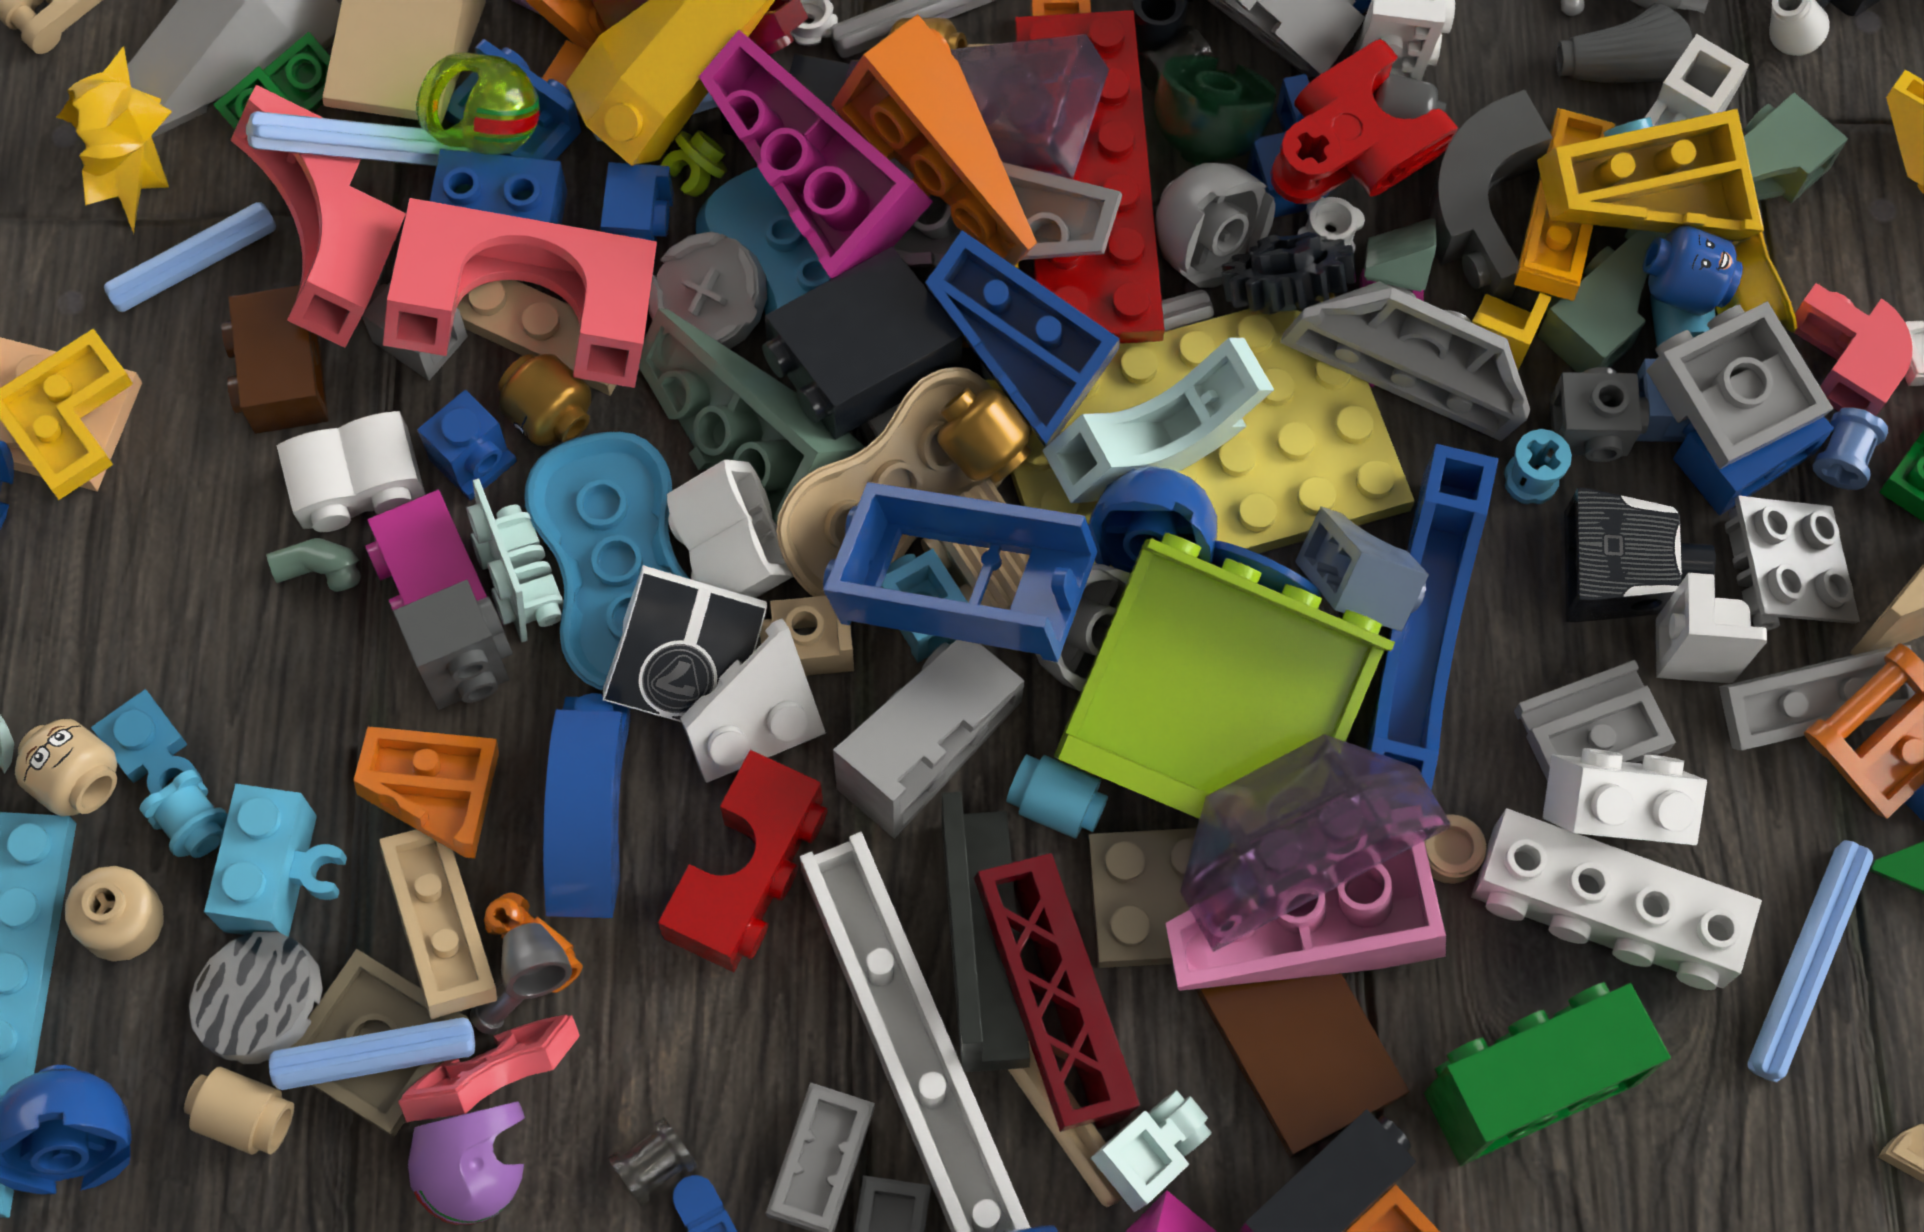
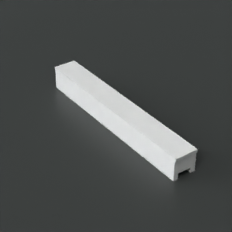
M862 832L849 836L848 842L819 854L813 855V852H809L800 856L801 872L951 1232H1003L1030 1228Z

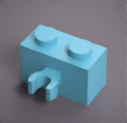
M235 784L204 910L206 915L222 932L247 935L252 932L277 931L289 937L301 885L318 899L332 900L338 898L339 889L335 883L316 880V874L318 869L327 863L345 865L347 857L340 848L330 844H320L310 848L317 815L301 793Z

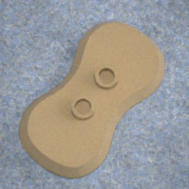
M960 367L945 368L927 375L919 380L905 395L890 422L873 442L850 457L812 471L793 487L784 500L779 512L776 533L778 545L787 567L798 583L813 597L826 596L823 590L825 569L830 560L836 559L845 538V524L848 513L853 506L858 505L867 482L959 496L962 492L969 491L973 486L980 485L984 481H974L968 478L937 442L939 430L947 421L940 414V411L953 397L967 387L975 395L985 389L992 388L980 375L970 369ZM1004 478L997 483H993L996 489L1000 486ZM902 534L891 563L904 556L917 537Z

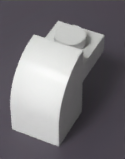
M1696 34L1663 82L1658 99L1645 118L1651 117L1653 126L1725 111L1738 90L1749 64Z

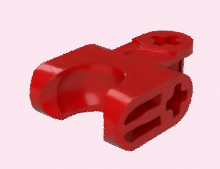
M1379 39L1316 77L1299 93L1294 106L1304 118L1286 131L1280 146V153L1276 156L1270 171L1271 183L1280 196L1296 204H1309L1317 201L1352 177L1357 180L1369 196H1377L1445 152L1458 127L1446 112L1440 108L1432 109L1427 114L1415 119H1401L1385 113L1378 106L1373 94L1385 79L1389 77L1392 65L1398 58L1386 41Z

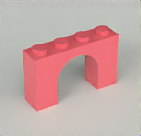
M409 198L387 297L383 346L447 356L455 311L461 299L468 292L478 286L494 281H525L548 288L561 296L572 307L578 318L580 331L573 378L635 388L644 342L657 241Z

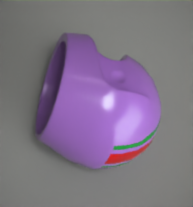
M519 1101L414 1128L408 1161L410 1187L419 1203L431 1215L454 1225H473L498 1215L511 1202L519 1188L524 1164L509 1165L498 1161L493 1153V1142L500 1132L525 1118Z

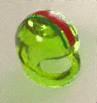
M457 52L445 56L428 71L418 92L416 114L423 130L444 145L466 147L471 152L484 155L507 154L517 151L531 138L540 116L539 96L527 74L517 64L499 56ZM459 72H476L478 74V81L467 100L463 119L455 126L444 130L438 117L439 100L444 88Z

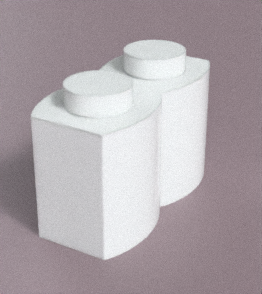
M400 411L366 416L349 422L340 428L305 433L277 445L292 511L303 529L313 528L318 532L339 530L350 523V518L363 512L375 511L377 514H381L425 495L409 430Z
M724 459L667 494V504L670 512L668 517L669 526L676 539L689 550L692 567L691 580L757 598L794 577L787 567L778 545L777 525L772 519L771 507L766 491L761 484L759 476L749 462Z

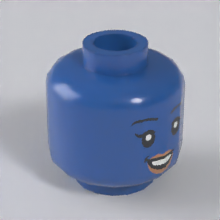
M1680 225L1674 228L1664 239L1656 237L1652 241L1645 254L1642 269L1643 272L1649 274L1648 286L1652 297L1660 302L1701 316L1711 312L1716 306L1722 308L1731 301L1739 286L1743 266L1742 262L1737 261L1735 247L1730 241L1690 225Z

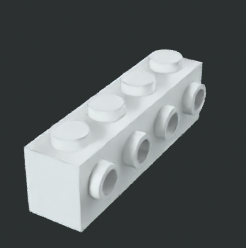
M1507 808L1493 827L1485 859L1481 865L1471 895L1472 898L1486 902V909L1499 917L1516 921L1523 920L1524 917L1549 925L1550 933L1560 939L1579 944L1587 943L1588 940L1612 948V954L1623 962L1641 967H1649L1652 963L1677 972L1676 977L1681 982L1703 990H1714L1716 986L1723 989L1741 974L1762 902L1758 898L1580 834L1572 833L1566 829Z

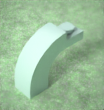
M1228 338L1188 375L1165 392L1126 410L1113 413L1082 414L1042 451L1070 503L1099 501L1108 484L1132 469L1153 466L1179 472L1209 455L1247 427L1242 418L1273 392L1274 388L1245 338Z

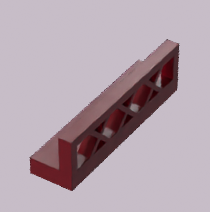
M1052 853L978 871L974 876V881L1059 1131L1062 1132L1095 1122L1097 1129L1123 1122L1140 1106ZM1014 882V889L1024 918L1003 907L996 885ZM1011 928L1021 933L1016 942ZM1028 937L1033 941L1046 981L1026 971L1020 953ZM1033 991L1042 995L1038 1005L1036 1003ZM1050 1000L1054 1002L1068 1045L1048 1035L1042 1016ZM1054 1054L1064 1059L1060 1069ZM1072 1064L1076 1066L1089 1106L1076 1110L1072 1108L1064 1085Z

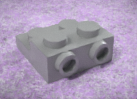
M1768 301L1747 312H1744L1741 305L1729 308L1707 323L1710 330L1694 338L1689 330L1676 334L1655 349L1659 357L1646 370L1677 423L1688 418L1690 419L1719 469L1823 418L1833 410L1832 405Z

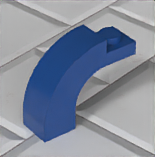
M592 693L580 697H565L563 710L555 711L548 755L544 807L543 867L545 910L548 917L613 918L620 882L618 839L620 780L631 722V710L629 707L604 701L603 694Z

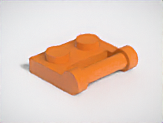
M1901 643L1897 644L1884 656L1886 665L1826 721L1817 719L1804 731V735L1811 745L1832 763L1872 811L1886 819L1924 783V662L1911 649ZM1906 682L1915 694L1856 750H1853L1845 739Z

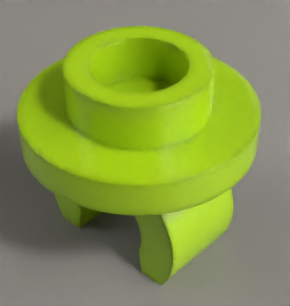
M700 130L694 136L681 131L675 138V141L682 150L670 152L661 163V166H669L670 174L674 177L681 172L685 165L689 164L691 168L690 177L680 189L685 194L693 197L701 195L707 189L710 183V174L717 178H722L727 172L726 166L721 161L726 154L717 142Z

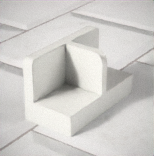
M1688 573L1656 618V678L1733 683L1766 644L1767 629L1751 626L1750 609L1744 601L1715 598L1714 575Z

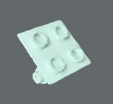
M478 478L473 480L476 504L466 507L473 533L470 534L472 545L481 569H489L494 585L491 593L502 624L514 622L522 643L528 641L527 623L537 620L539 626L546 627L561 620V609L563 608L564 600L560 595L553 574H551L550 564L546 561H541L545 557V551L540 545L535 528L530 521L529 513L522 512L519 505H509L500 509L496 514L498 519H494Z

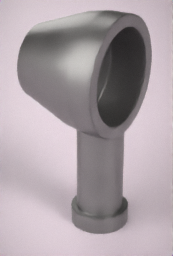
M523 924L513 928L504 936L501 960L503 983L496 989L497 1001L473 1007L470 1011V1019L473 1025L485 1034H494L503 1025L504 1019L524 999H532L551 993L569 980L572 968L568 957L559 943L541 924Z

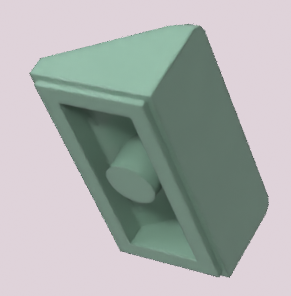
M1436 219L1423 220L1368 238L1364 270L1366 280L1380 281L1384 284L1419 292L1425 290L1436 250Z

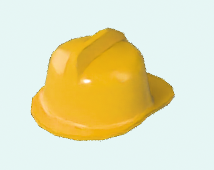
M1760 232L1742 241H1733L1737 261L1742 262V277L1731 301L1722 308L1715 307L1717 314L1719 315L1736 305H1741L1744 312H1747L1768 301L1785 328L1792 333L1795 332L1797 329L1796 316L1784 284L1769 258L1763 233Z

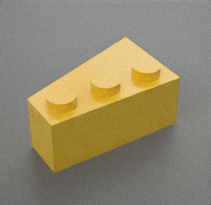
M1738 109L1556 147L1537 160L1550 220L1670 233L1680 225H1690L1732 241H1742L1764 231Z

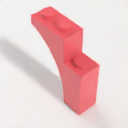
M256 85L230 141L244 151L274 183L291 212L299 234L302 250V277L297 298L287 321L346 348L366 310L406 213L349 186L361 159L259 150L249 146L246 124L250 114L256 111L323 118Z

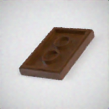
M1341 973L1195 989L1290 1158L1346 1129L1366 1109L1371 1114H1374L1406 1097L1410 1092Z

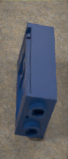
M867 482L858 505L853 506L848 513L845 524V538L836 559L830 560L825 569L823 590L840 623L850 626L851 621L1035 653L1040 654L1042 660L1058 662L1098 551L1084 515ZM902 534L989 548L981 556L983 566L969 603L881 588ZM1001 550L1030 555L1010 610L980 605L992 572L998 570L1002 565V559L999 555Z

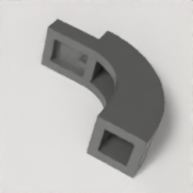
M1525 89L1488 104L1470 117L1456 132L1443 156L1430 195L1428 219H1436L1435 254L1440 265L1442 266L1462 258L1463 271L1469 284L1474 289L1480 288L1484 296L1488 294L1502 301L1510 299L1517 286L1514 285L1519 262L1491 213L1488 194L1501 183L1538 169L1537 160L1546 154L1552 140L1550 132Z

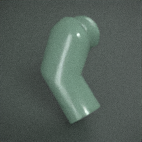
M310 539L266 554L276 583L314 571L325 574L328 587L338 592L356 586L361 580L360 571L355 564L359 559L353 550L325 539Z

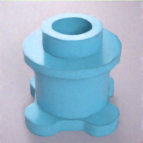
M194 770L180 773L165 788L149 795L139 807L143 815L149 818L148 822L154 829H163L170 838L169 849L177 857L191 855L194 858H199L216 849L221 844L228 816L224 809L220 807L214 808L207 799L208 789L202 782H199L200 777Z

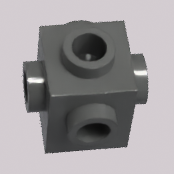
M1607 367L1591 368L1582 373L1562 372L1549 399L1551 430L1564 438L1569 444L1572 455H1584L1590 461L1608 462L1616 460L1621 456H1628L1639 435L1645 434L1648 429L1649 402L1647 397H1639L1638 375L1635 373H1617L1614 369Z

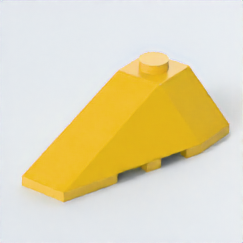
M648 0L598 36L566 82L586 127L631 166L659 160L708 93V90L698 76L738 30L749 37L775 0Z

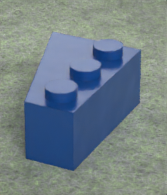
M963 230L925 282L932 297L963 334V339L1010 402L1029 422L1032 431L1044 447H1047L1059 436L1119 350V338Z

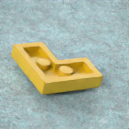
M91 329L0 388V420L58 500L113 465L81 418L133 385L126 371L94 329Z

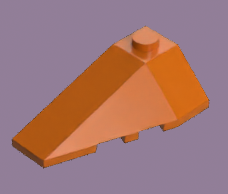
M917 14L863 54L831 105L849 126L889 161L895 158L915 176L912 181L928 197L934 195L946 202L951 207V217L954 224L961 231L963 230L1010 264L1016 266L1037 243L959 62L951 54L950 47L945 38L935 29L929 28Z

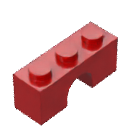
M750 750L722 801L720 809L725 826L746 835L755 844L754 854L743 869L724 876L707 873L689 864L658 922L663 938L733 973L743 956L752 959L760 948L768 929V923L762 921L766 910L773 898L779 901L785 898L796 877L798 865L792 863L793 858L803 840L810 844L813 843L825 821L828 808L822 806L821 782Z

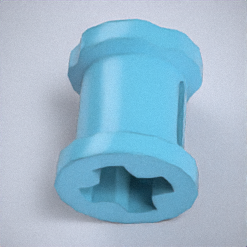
M1545 429L1532 430L1523 435L1515 447L1514 457L1511 458L1504 470L1505 488L1512 498L1523 504H1543L1551 499L1559 487V479L1565 475L1571 465L1572 454L1569 444L1559 434ZM1550 448L1554 451L1551 458L1547 456ZM1536 465L1540 466L1538 470L1534 469ZM1523 477L1527 479L1524 486L1520 484Z

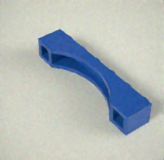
M1436 444L1423 473L1407 551L1429 576L1426 580L1423 601L1415 612L1410 613L1402 632L1390 628L1388 639L1394 641L1395 644L1392 651H1386L1352 807L1351 821L1417 808L1421 824L1427 814L1439 755L1443 710L1455 643L1471 573L1488 513L1499 458Z

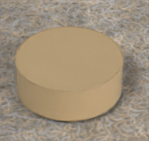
M1440 816L1433 820L1422 833L1432 877L1440 882L1455 884L1468 880L1477 872L1485 859L1486 841L1482 831L1474 822L1463 816Z

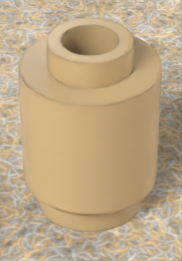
M217 1067L209 1076L200 1075L194 1081L185 1100L184 1112L190 1115L189 1126L193 1132L251 1155L259 1150L272 1154L278 1149L288 1132L294 1114V1104L283 1099L282 1092L279 1089L226 1068Z

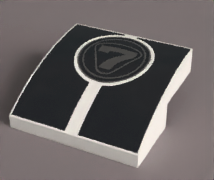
M642 566L623 620V633L603 687V700L681 722L680 718L701 696L711 693L716 688L719 677L737 659L743 664L755 651L767 609V602Z

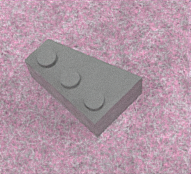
M1208 0L1298 71L1306 74L1307 77H1318L1330 69L1365 19L1353 7L1356 0Z
M956 640L951 645L944 642L929 656L918 675L903 688L897 690L881 708L833 749L837 790L895 839L1022 702L1024 680L981 644Z

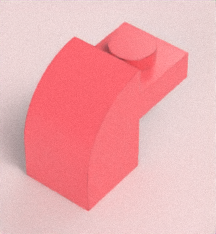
M1815 283L1795 313L1797 329L1793 333L1838 360L1820 385V388L1835 410L1839 412L1841 408L1854 407L1866 410L1877 416L1904 378L1911 364L1913 347L1909 329L1895 308L1882 298L1871 314L1867 315L1857 309L1846 296L1837 292H1830Z

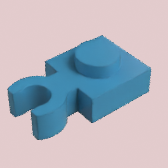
M146 689L91 727L98 738L113 749L118 765L133 783L149 773L147 787L150 794L159 792L166 787L171 778L187 770H194L200 777L199 782L203 783L200 773L190 761L180 756H173L188 744Z

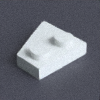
M783 618L774 621L765 630L769 637L743 664L737 659L719 677L716 688L711 693L701 696L680 718L706 783L739 770L750 750L770 757L826 734L789 627Z

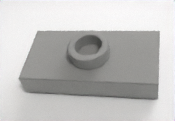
M810 1082L766 1211L767 1217L812 1232L835 1231L875 1110V1103Z

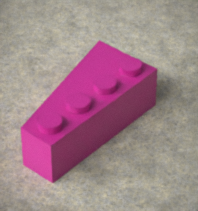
M738 30L698 76L738 138L751 153L758 164L757 167L789 211V216L801 234L807 239L819 257V262L831 279L891 246L894 247L933 202L914 181L742 31Z

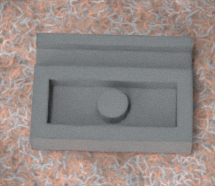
M1635 660L1525 700L1517 705L1514 713L1517 719H1521L1528 733L1526 738L1547 782L1552 754L1582 757V750L1584 748L1620 753L1623 755L1622 762L1637 763L1643 761L1644 755L1664 753L1669 751L1676 743L1648 685H1643L1637 673L1639 667Z

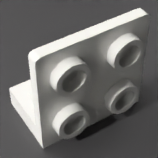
M1371 0L1352 55L1370 43L1382 39L1386 41L1398 56L1392 65L1390 74L1421 81L1427 65L1436 66L1438 62L1442 33H1450L1452 28L1455 0Z

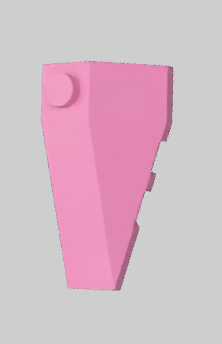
M1417 808L1350 821L1331 831L1330 837L1299 854L1293 852L1277 861L1276 867L1241 886L1234 885L1166 922L1178 990L1377 970L1446 957V934Z

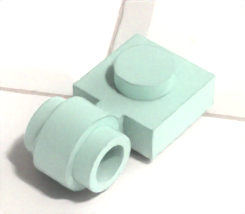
M1175 1090L1148 1113L1145 1110L1133 1118L1090 1158L1130 1208L1136 1212L1152 1201L1189 1165L1184 1157L1198 1147L1212 1133L1204 1124L1208 1117L1191 1096L1184 1099Z

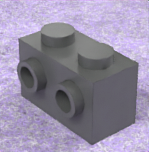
M468 580L393 610L415 664L438 710L461 700L465 703H472L485 699L498 689L499 684L510 680L502 659L513 655L504 634L503 627L490 597L487 596L476 601Z

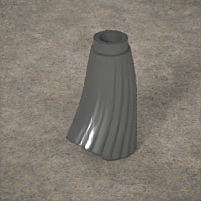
M1654 3L1629 22L1574 36L1569 40H1559L1556 49L1557 73L1559 76H1570L1571 79L1600 83L1664 82L1693 40L1691 27L1670 7Z

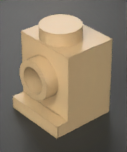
M827 596L770 601L772 619H764L760 632L761 644L769 637L765 630L774 621L783 618L789 627L806 676L854 671L851 627L840 623ZM817 627L810 635H799L793 630Z

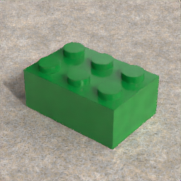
M1605 982L1597 984L1571 997L1568 1000L1570 1005L1553 1015L1554 1018L1550 1020L1545 1010L1537 1011L1507 1027L1509 1033L1497 1039L1494 1045L1488 1047L1484 1037H1481L1454 1049L1446 1055L1448 1061L1434 1069L1438 1077L1423 1094L1460 1167L1639 1085L1671 1059L1631 983L1611 992L1608 990Z

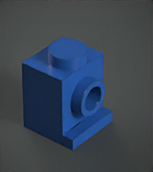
M609 162L600 226L601 232L657 241V236L667 237L670 207H673L674 201L669 166L644 164L631 166L629 163Z
M466 389L417 429L429 460L470 501L475 498L473 480L479 478L484 490L517 462L516 456L506 446L499 422Z

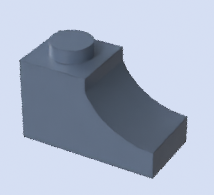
M1322 506L1295 561L1309 580L1321 591L1322 596L1334 610L1344 613L1347 609L1381 623L1382 626L1401 632L1410 613L1415 612L1421 605L1425 595L1426 580L1429 576L1408 551L1392 546L1371 535L1350 521L1343 513Z

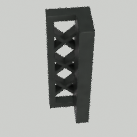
M962 792L942 793V835L961 1066L964 1072L1029 1068L1030 1051L1028 1037L974 881V876L978 871L1012 863L1007 811L963 814ZM1014 882L996 885L1003 907L1017 914ZM1011 928L1016 942L1019 938L1018 931Z

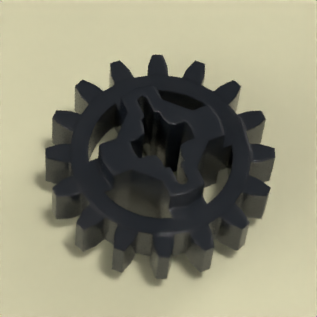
M1312 232L1292 236L1271 235L1257 241L1258 246L1249 248V254L1233 255L1232 262L1224 263L1222 265L1223 272H1221L1226 302L1232 301L1234 308L1249 305L1250 311L1255 312L1259 310L1267 315L1281 311L1298 310L1302 312L1307 307L1321 303L1320 301L1329 300V293H1344L1348 291L1347 284L1356 283L1357 274L1352 245H1345L1343 239L1328 242L1327 236L1319 237V235Z

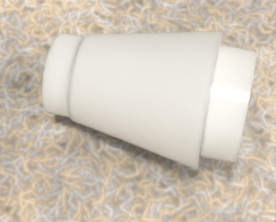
M1772 0L1769 35L1773 45L1779 51L1789 55L1801 56L1813 52L1823 43L1829 31V18L1825 10L1815 0Z

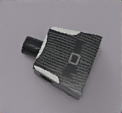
M1577 488L1564 511L1566 622L1576 623L1657 615L1662 611L1688 573L1714 575L1716 564L1714 546L1709 544L1681 543L1680 514L1674 507L1589 488Z

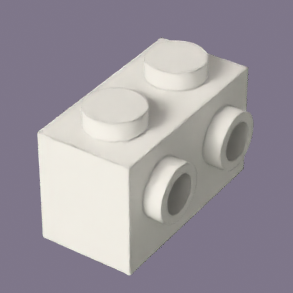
M1584 748L1582 750V757L1552 754L1542 819L1576 834L1689 845L1698 844L1707 780L1683 771V760L1659 755H1644L1643 764L1622 762L1623 755L1620 753Z

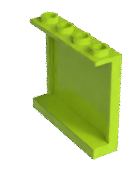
M1165 532L1161 542L1152 538L1145 540L1054 757L1286 856L1293 852L1299 854L1309 848L1313 839L1307 836V832L1383 651H1392L1395 642L1378 635L1382 624L1369 617L1346 609L1342 619L1319 610L1322 598L1308 591L1285 584L1282 593L1258 584L1262 573L1247 565L1225 558L1220 568L1197 558L1201 547L1186 539Z

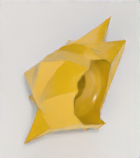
M123 46L104 72L83 78L67 90L69 100L56 118L72 123L76 128L75 132L85 143L86 149L79 155L84 164L82 177L85 205L118 196L134 234L141 189L169 187L151 135L172 111L160 104L161 98L131 87Z

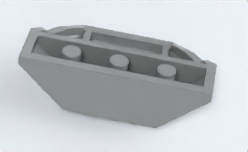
M1378 281L1307 307L1283 332L1280 341L1281 344L1499 441H1502L1524 423L1530 412V406L1508 340L1473 324L1462 313L1442 310L1416 298L1415 294L1406 288L1387 285Z

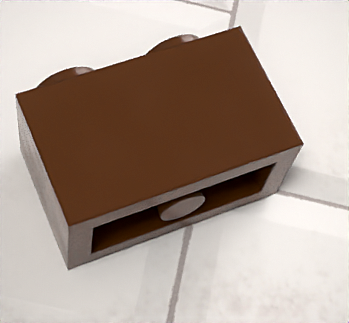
M300 285L228 297L231 320L222 322V337L228 357L235 358L237 373L236 376H230L227 379L228 393L234 413L243 412L255 434L329 421L319 335L287 321L297 298Z

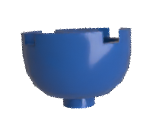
M1149 466L1132 469L1107 485L1092 511L1088 523L1098 551L1095 558L1096 564L1111 565L1116 569L1129 573L1132 572L1144 541L1152 538L1161 542L1165 532L1200 546L1201 550L1197 558L1208 563H1212L1215 553L1217 514L1206 491L1193 479L1172 469Z
M53 1065L12 1085L1 1096V1184L16 1191L35 1194H56V1181L84 1176L80 1188L81 1191L94 1188L117 1177L129 1165L131 1158V1124L127 1108L112 1085L86 1071L77 1070L72 1066Z

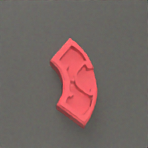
M566 1014L518 1026L495 1035L494 1041L497 1047L468 1061L460 1062L459 1059L444 1061L421 1077L401 1096L402 1098L398 1102L406 1122L466 1114L480 1100L501 1087L530 1075L554 1070L580 1036L573 1016H567Z

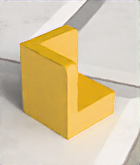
M1540 292L1532 311L1529 312L1485 294L1472 323L1506 338L1517 370H1519L1552 297Z

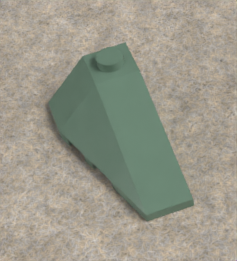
M662 308L657 310L643 342L639 364L642 374L667 417L679 420L694 446L689 455L698 470H708L724 459L745 461L752 465L766 491L771 507L772 519L776 525L784 500L802 478L822 466L843 460L865 448L849 432L835 440L822 421L813 423L807 417L795 391L669 309Z

